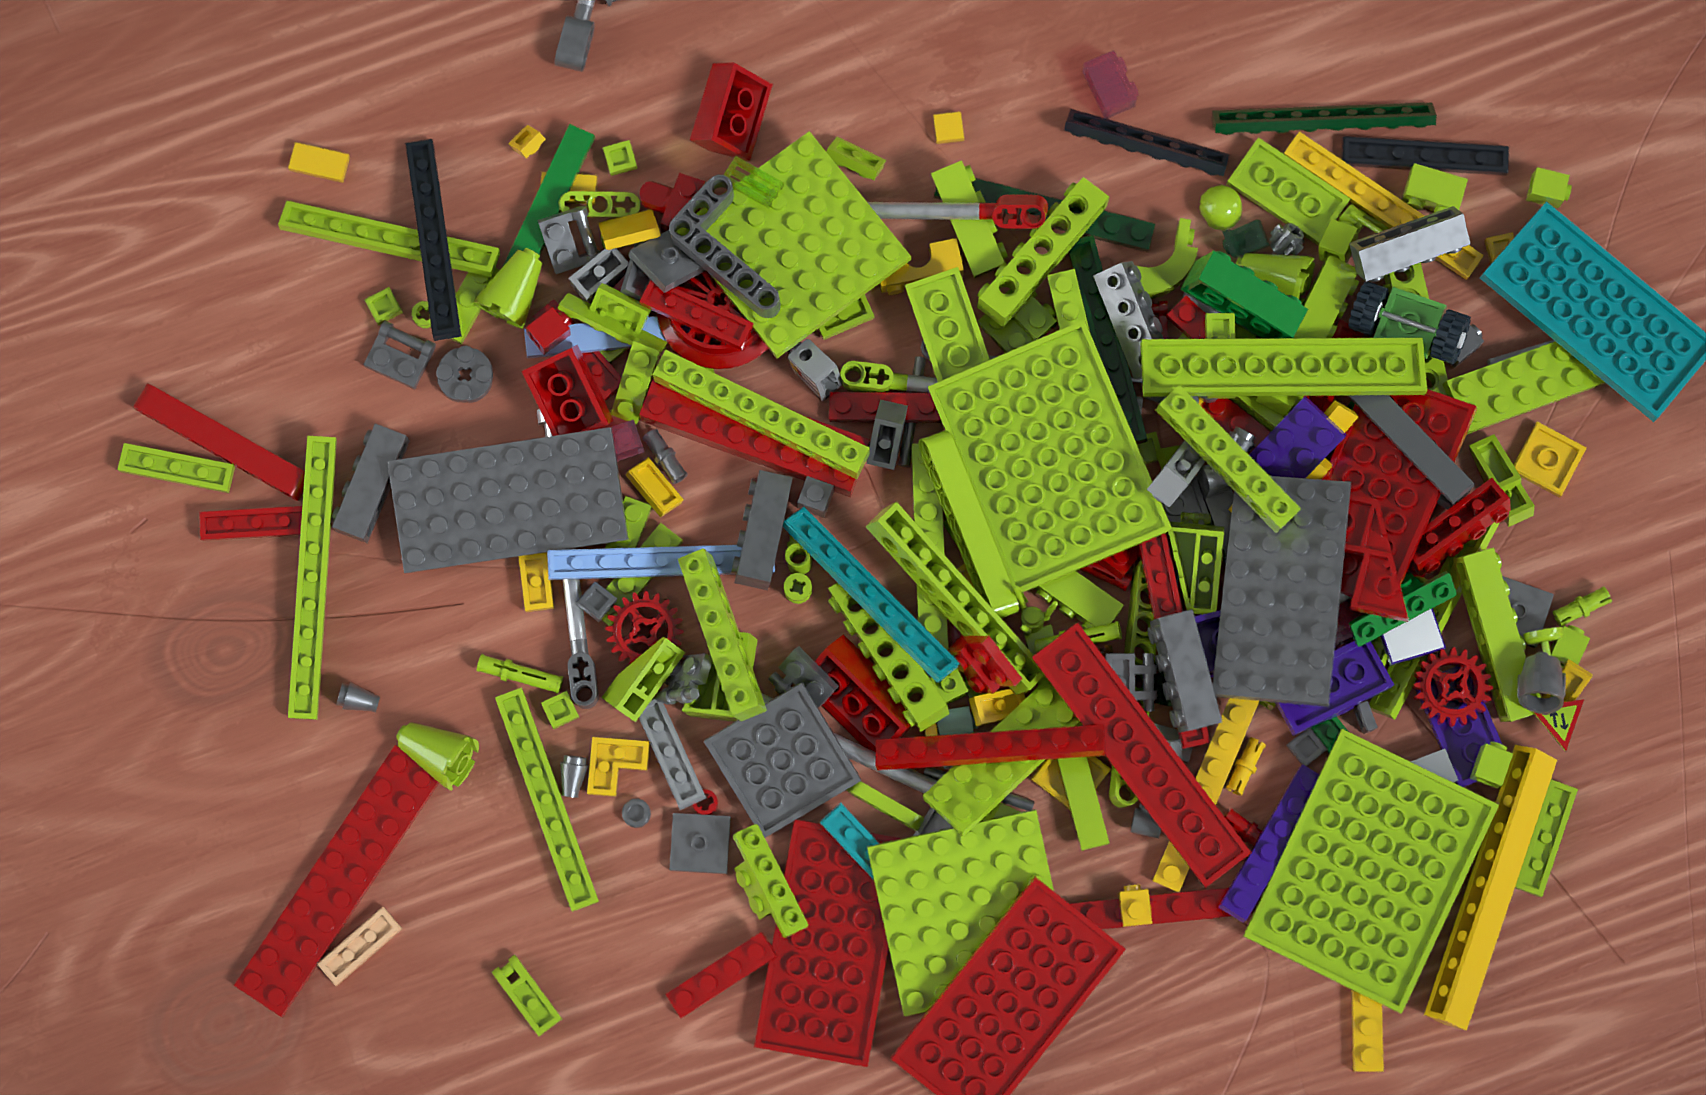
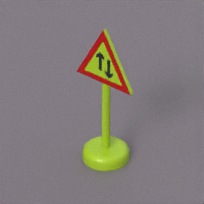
M1563 627L1527 632L1523 634V639L1527 644L1541 643L1543 652L1551 656L1549 642L1563 637ZM1584 699L1563 702V706L1558 711L1549 715L1533 712L1564 751H1567Z

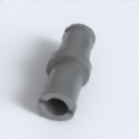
M653 429L643 436V441L646 442L655 456L654 461L657 465L662 466L671 479L672 484H677L687 477L688 473L675 457L676 452L673 448L668 447L658 429Z

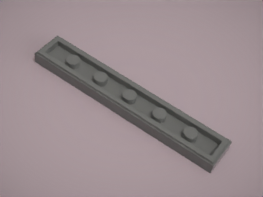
M1347 395L1452 504L1474 487V482L1389 395Z

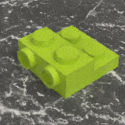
M1008 290L1005 295L1012 294L1013 290ZM1034 292L1004 328L986 314L977 323L1007 353L1042 338L1052 327L1056 326L1057 320L1054 318L1056 313L1053 308L1047 303L1042 306L1035 299L1037 293Z

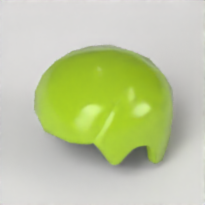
M1218 185L1208 188L1202 194L1199 206L1200 213L1207 221L1209 227L1226 230L1234 227L1239 222L1242 213V202L1240 196L1233 188Z

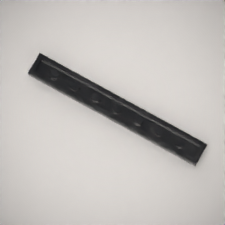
M433 139L408 142L405 145L433 340L438 341L462 337Z

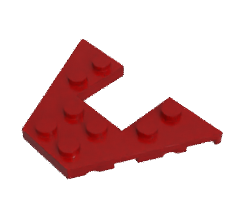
M1350 494L1344 552L1364 556L1350 606L1351 610L1408 622L1409 619L1379 500Z

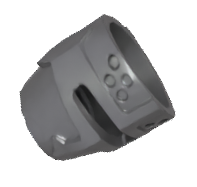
M1538 652L1536 655L1526 658L1522 673L1518 675L1517 694L1519 703L1527 710L1538 714L1549 715L1558 711L1563 706L1566 691V673H1562L1560 661L1556 657L1550 656L1546 652ZM1543 693L1552 694L1554 696L1550 698H1539L1529 694Z

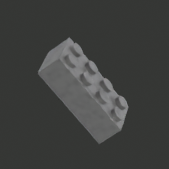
M1193 610L1150 621L1151 627L1148 628V635L1151 644H1156L1158 655L1155 656V662L1158 671L1164 674L1166 683H1162V688L1166 700H1171L1173 711H1170V719L1173 727H1178L1179 732H1185L1221 723L1222 720Z

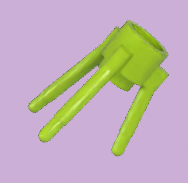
M1353 204L1344 211L1338 220L1351 223L1354 227L1358 228V232L1364 226L1375 233L1390 229L1360 208H1356Z
M1015 585L1014 591L1022 613L1021 629L1025 632L1026 636H1030L1031 633H1036L1042 629L1044 621L1050 619V615L1056 609L1058 602L1053 601L1045 612H1042L1037 607H1027L1019 586Z

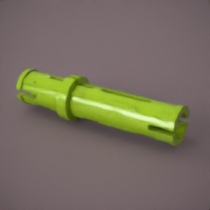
M1119 621L1083 629L1088 636L1104 633L1103 635L1089 637L1094 644L1122 639ZM1065 630L1059 631L1058 635L1035 639L1036 651H1040L1065 632Z
M484 654L480 655L476 669L477 672L501 677L500 680L502 681L509 679L556 692L557 694L560 692L564 678L563 676L514 664L510 659L503 661L485 656Z

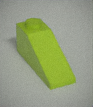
M662 637L620 672L601 698L636 722L685 652L665 637Z

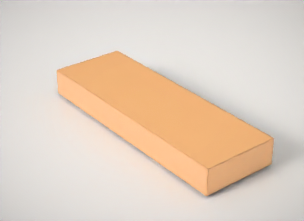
M382 907L317 965L334 985L338 986L403 928Z

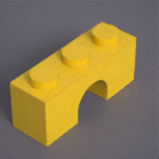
M957 238L929 243L931 259L928 264L915 268L906 263L879 283L881 293L888 292L889 295L902 293L906 284L956 267L959 268L961 277H963L964 269Z

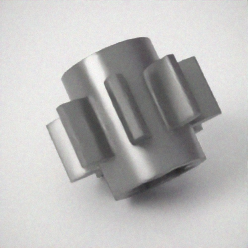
M1292 223L1285 224L1284 226L1278 224L1272 230V237L1269 239L1272 241L1270 246L1277 255H1297L1304 248L1302 246L1304 234L1298 226Z

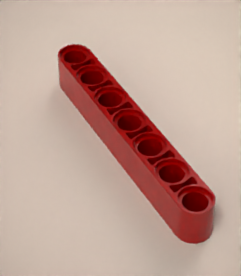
M146 384L133 405L135 410L288 497L299 501L304 492L305 471L153 385Z

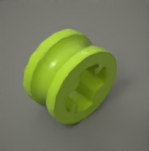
M421 301L413 307L412 318L419 327L430 328V319L427 321L424 318L418 319V316H421L420 310L429 311L428 302Z

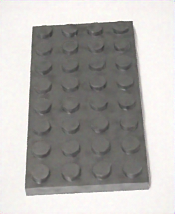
M611 427L388 461L404 573L547 552L548 550H563L629 540Z
M1270 476L1301 510L1275 533L1234 491L1213 678L1215 697L1329 707L1351 482Z

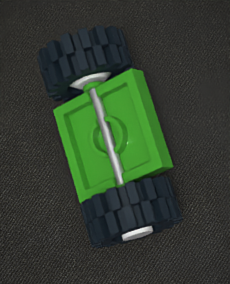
M1368 281L1364 282L1351 310L1349 329L1369 336L1375 333L1373 338H1423L1425 359L1428 358L1431 350V357L1450 364H1454L1457 361L1470 328V316L1447 309L1445 304L1395 287L1392 288L1390 296L1387 298L1389 295L1388 288Z

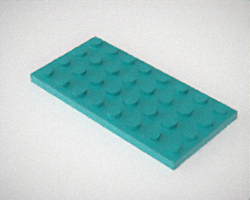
M1547 201L1480 277L1483 282L1652 422L1659 418L1706 361V332Z

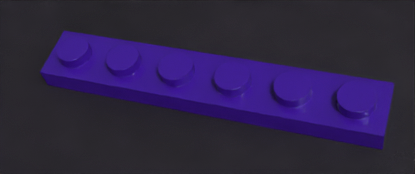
M1303 764L1298 768L1252 848L1251 854L1248 855L1219 908L1243 923L1247 920L1274 873L1319 777L1318 773Z

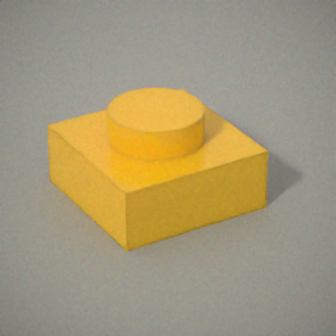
M527 124L508 144L515 152L527 159L538 151L540 145L546 139L539 131Z

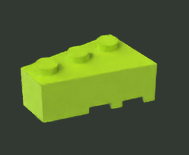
M1169 521L1173 530L1169 531L1168 534L1187 611L1193 610V614L1202 615L1217 611L1225 526Z

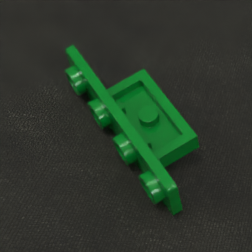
M1447 571L1424 583H1421L1414 575L1408 572L1400 586L1409 620L1453 598L1457 594L1451 575ZM1365 613L1350 621L1349 627L1355 644L1360 647L1406 622Z

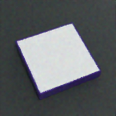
M1433 609L1380 636L1390 666L1446 648Z

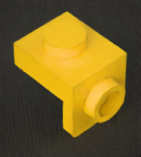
M1141 885L1123 886L1124 892L1117 893L1120 900L1122 927L1152 924L1148 889L1141 890Z

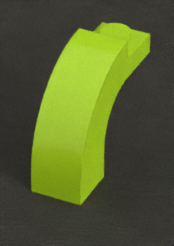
M1180 218L1177 225L1174 252L1169 260L1156 267L1137 266L1142 276L1140 281L1144 291L1149 294L1151 299L1169 294L1180 286L1188 276L1198 252V248L1187 246H1192L1195 229L1190 228L1191 219Z

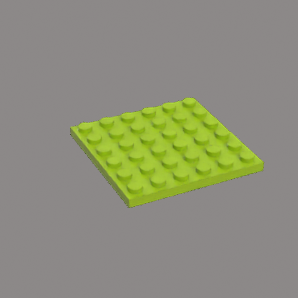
M810 131L734 185V199L732 203L706 230L777 290L781 305L780 311L772 318H763L711 276L742 316L754 323L753 330L776 358L786 353L911 260V255ZM703 208L696 215H705L709 210ZM680 228L677 233L680 236H685L689 233L690 229ZM702 245L697 249V252L707 253L711 247ZM725 262L720 264L718 269L727 271L732 265ZM744 280L739 284V287L747 289L752 286L753 282ZM764 298L760 304L770 306L773 304L774 299Z
M1036 809L980 821L964 837L952 827L867 846L904 1017L929 1010L1035 876L1054 891Z

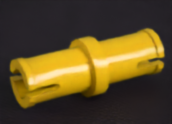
M1249 737L1241 758L1235 761L1234 765L1236 768L1228 785L1225 787L1226 790L1229 792L1233 790L1232 793L1238 796L1243 795L1251 774H1255L1257 770L1255 766L1266 746L1265 743L1260 742L1259 744L1258 739Z

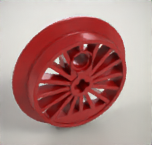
M706 271L701 273V276L707 287L694 277L687 281L700 292L679 287V285L675 287L710 304L715 305L718 302L720 304L717 307L744 318L716 282V288L714 287ZM657 313L661 332L670 347L682 358L701 367L709 369L739 367L755 360L768 349L753 329L741 351L724 342H721V345H710L712 337L692 328L686 333L681 328L684 324Z

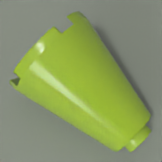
M525 248L524 251L517 250L476 296L474 303L497 319L501 318L506 320L507 324L523 329L542 267V262L538 260L540 255L528 248Z
M1245 253L1243 258L1239 257L1236 261L1238 266H1246L1253 270L1254 276L1262 281L1267 280L1277 285L1278 290L1283 294L1298 298L1302 302L1301 305L1305 301L1304 298H1301V295H1304L1306 290L1309 291L1315 268V262H1312L1314 257Z
M413 722L403 725L396 737L398 747L443 787L449 790H453V785L459 787L468 777L475 763L471 759L473 751L478 753L479 742L471 736Z

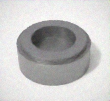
M631 799L623 806L622 817L630 827L640 828L649 822L651 810L645 801Z

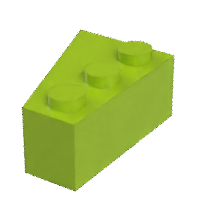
M740 632L753 669L758 640L750 633ZM712 662L706 684L698 685L699 697L690 703H685L682 711L690 717L735 722L738 719L731 714L714 662Z

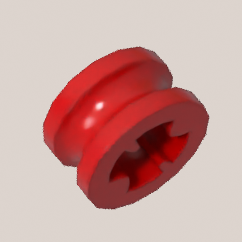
M702 789L704 794L708 795V799L712 797L713 804L709 805L708 810H702L703 807H698L697 803L693 804V808L700 815H711L718 807L717 797L712 791Z

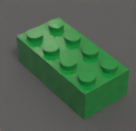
M1212 251L1196 260L1181 287L1182 291L1218 313H1235V323L1260 339L1293 338L1308 311V308L1301 305L1302 302L1298 298L1283 294L1278 290L1277 285L1267 280L1262 281L1254 276L1253 270L1246 266H1238L1231 261L1229 255L1221 251Z

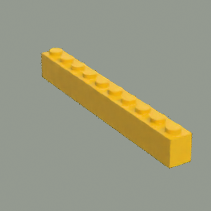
M1520 745L1514 746L1509 768L1495 802L1499 805L1482 841L1424 1013L1425 1016L1447 1026L1467 1031L1557 763V759L1536 748Z

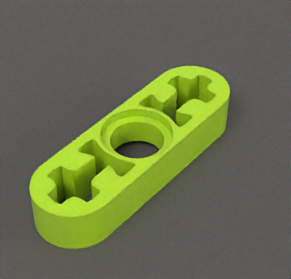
M570 191L564 193L559 199V208L561 212L570 210L569 207L564 205V202L568 201L570 196H574L575 201H584L583 195H588L586 206L589 215L587 217H623L638 213L640 209L639 198L631 192ZM597 196H602L607 201V208L601 213L596 212L592 208V201ZM611 196H616L615 202H624L625 197H629V201L634 202V208H630L629 213H625V208L614 207L616 213H611L613 207Z
M861 781L846 789L851 795L918 832L924 821L922 816Z

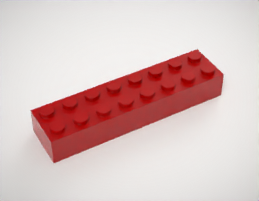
M653 377L639 414L641 422L803 481L809 476L834 485V492L851 498L857 479L656 383ZM809 418L860 444L870 447V439Z

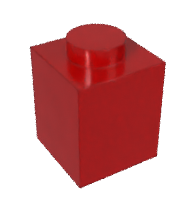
M552 307L526 327V334L542 354L545 355L570 336L569 326L571 322L562 311L557 313Z

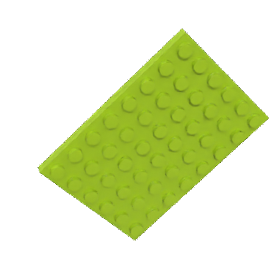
M1085 320L928 386L944 428L951 434L1013 590L1014 586L1018 585L1021 593H1024L1173 530L1162 503L1157 501L1153 494L1147 490L1153 481Z
M1341 729L1243 937L1402 1014L1499 805Z

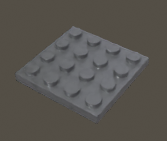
M803 682L765 704L766 712L744 721L737 720L704 740V743L752 822L759 826L764 838L861 781L859 774Z

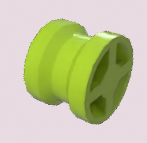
M794 573L787 577L784 582L786 598L794 604L805 603L812 594L810 579L802 573Z

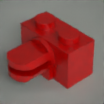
M680 172L674 188L654 181H647L640 188L641 204L645 208L664 214L660 224L662 232H666L669 230L671 220L706 182Z

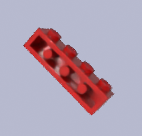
M1490 478L1427 524L1410 563V566L1419 576L1426 572L1428 574L1432 573L1440 566L1443 559L1448 556L1453 557L1463 549L1465 543L1471 539L1477 540L1486 532L1487 527L1494 522L1498 524L1508 517L1509 511H1511L1510 498L1493 478Z

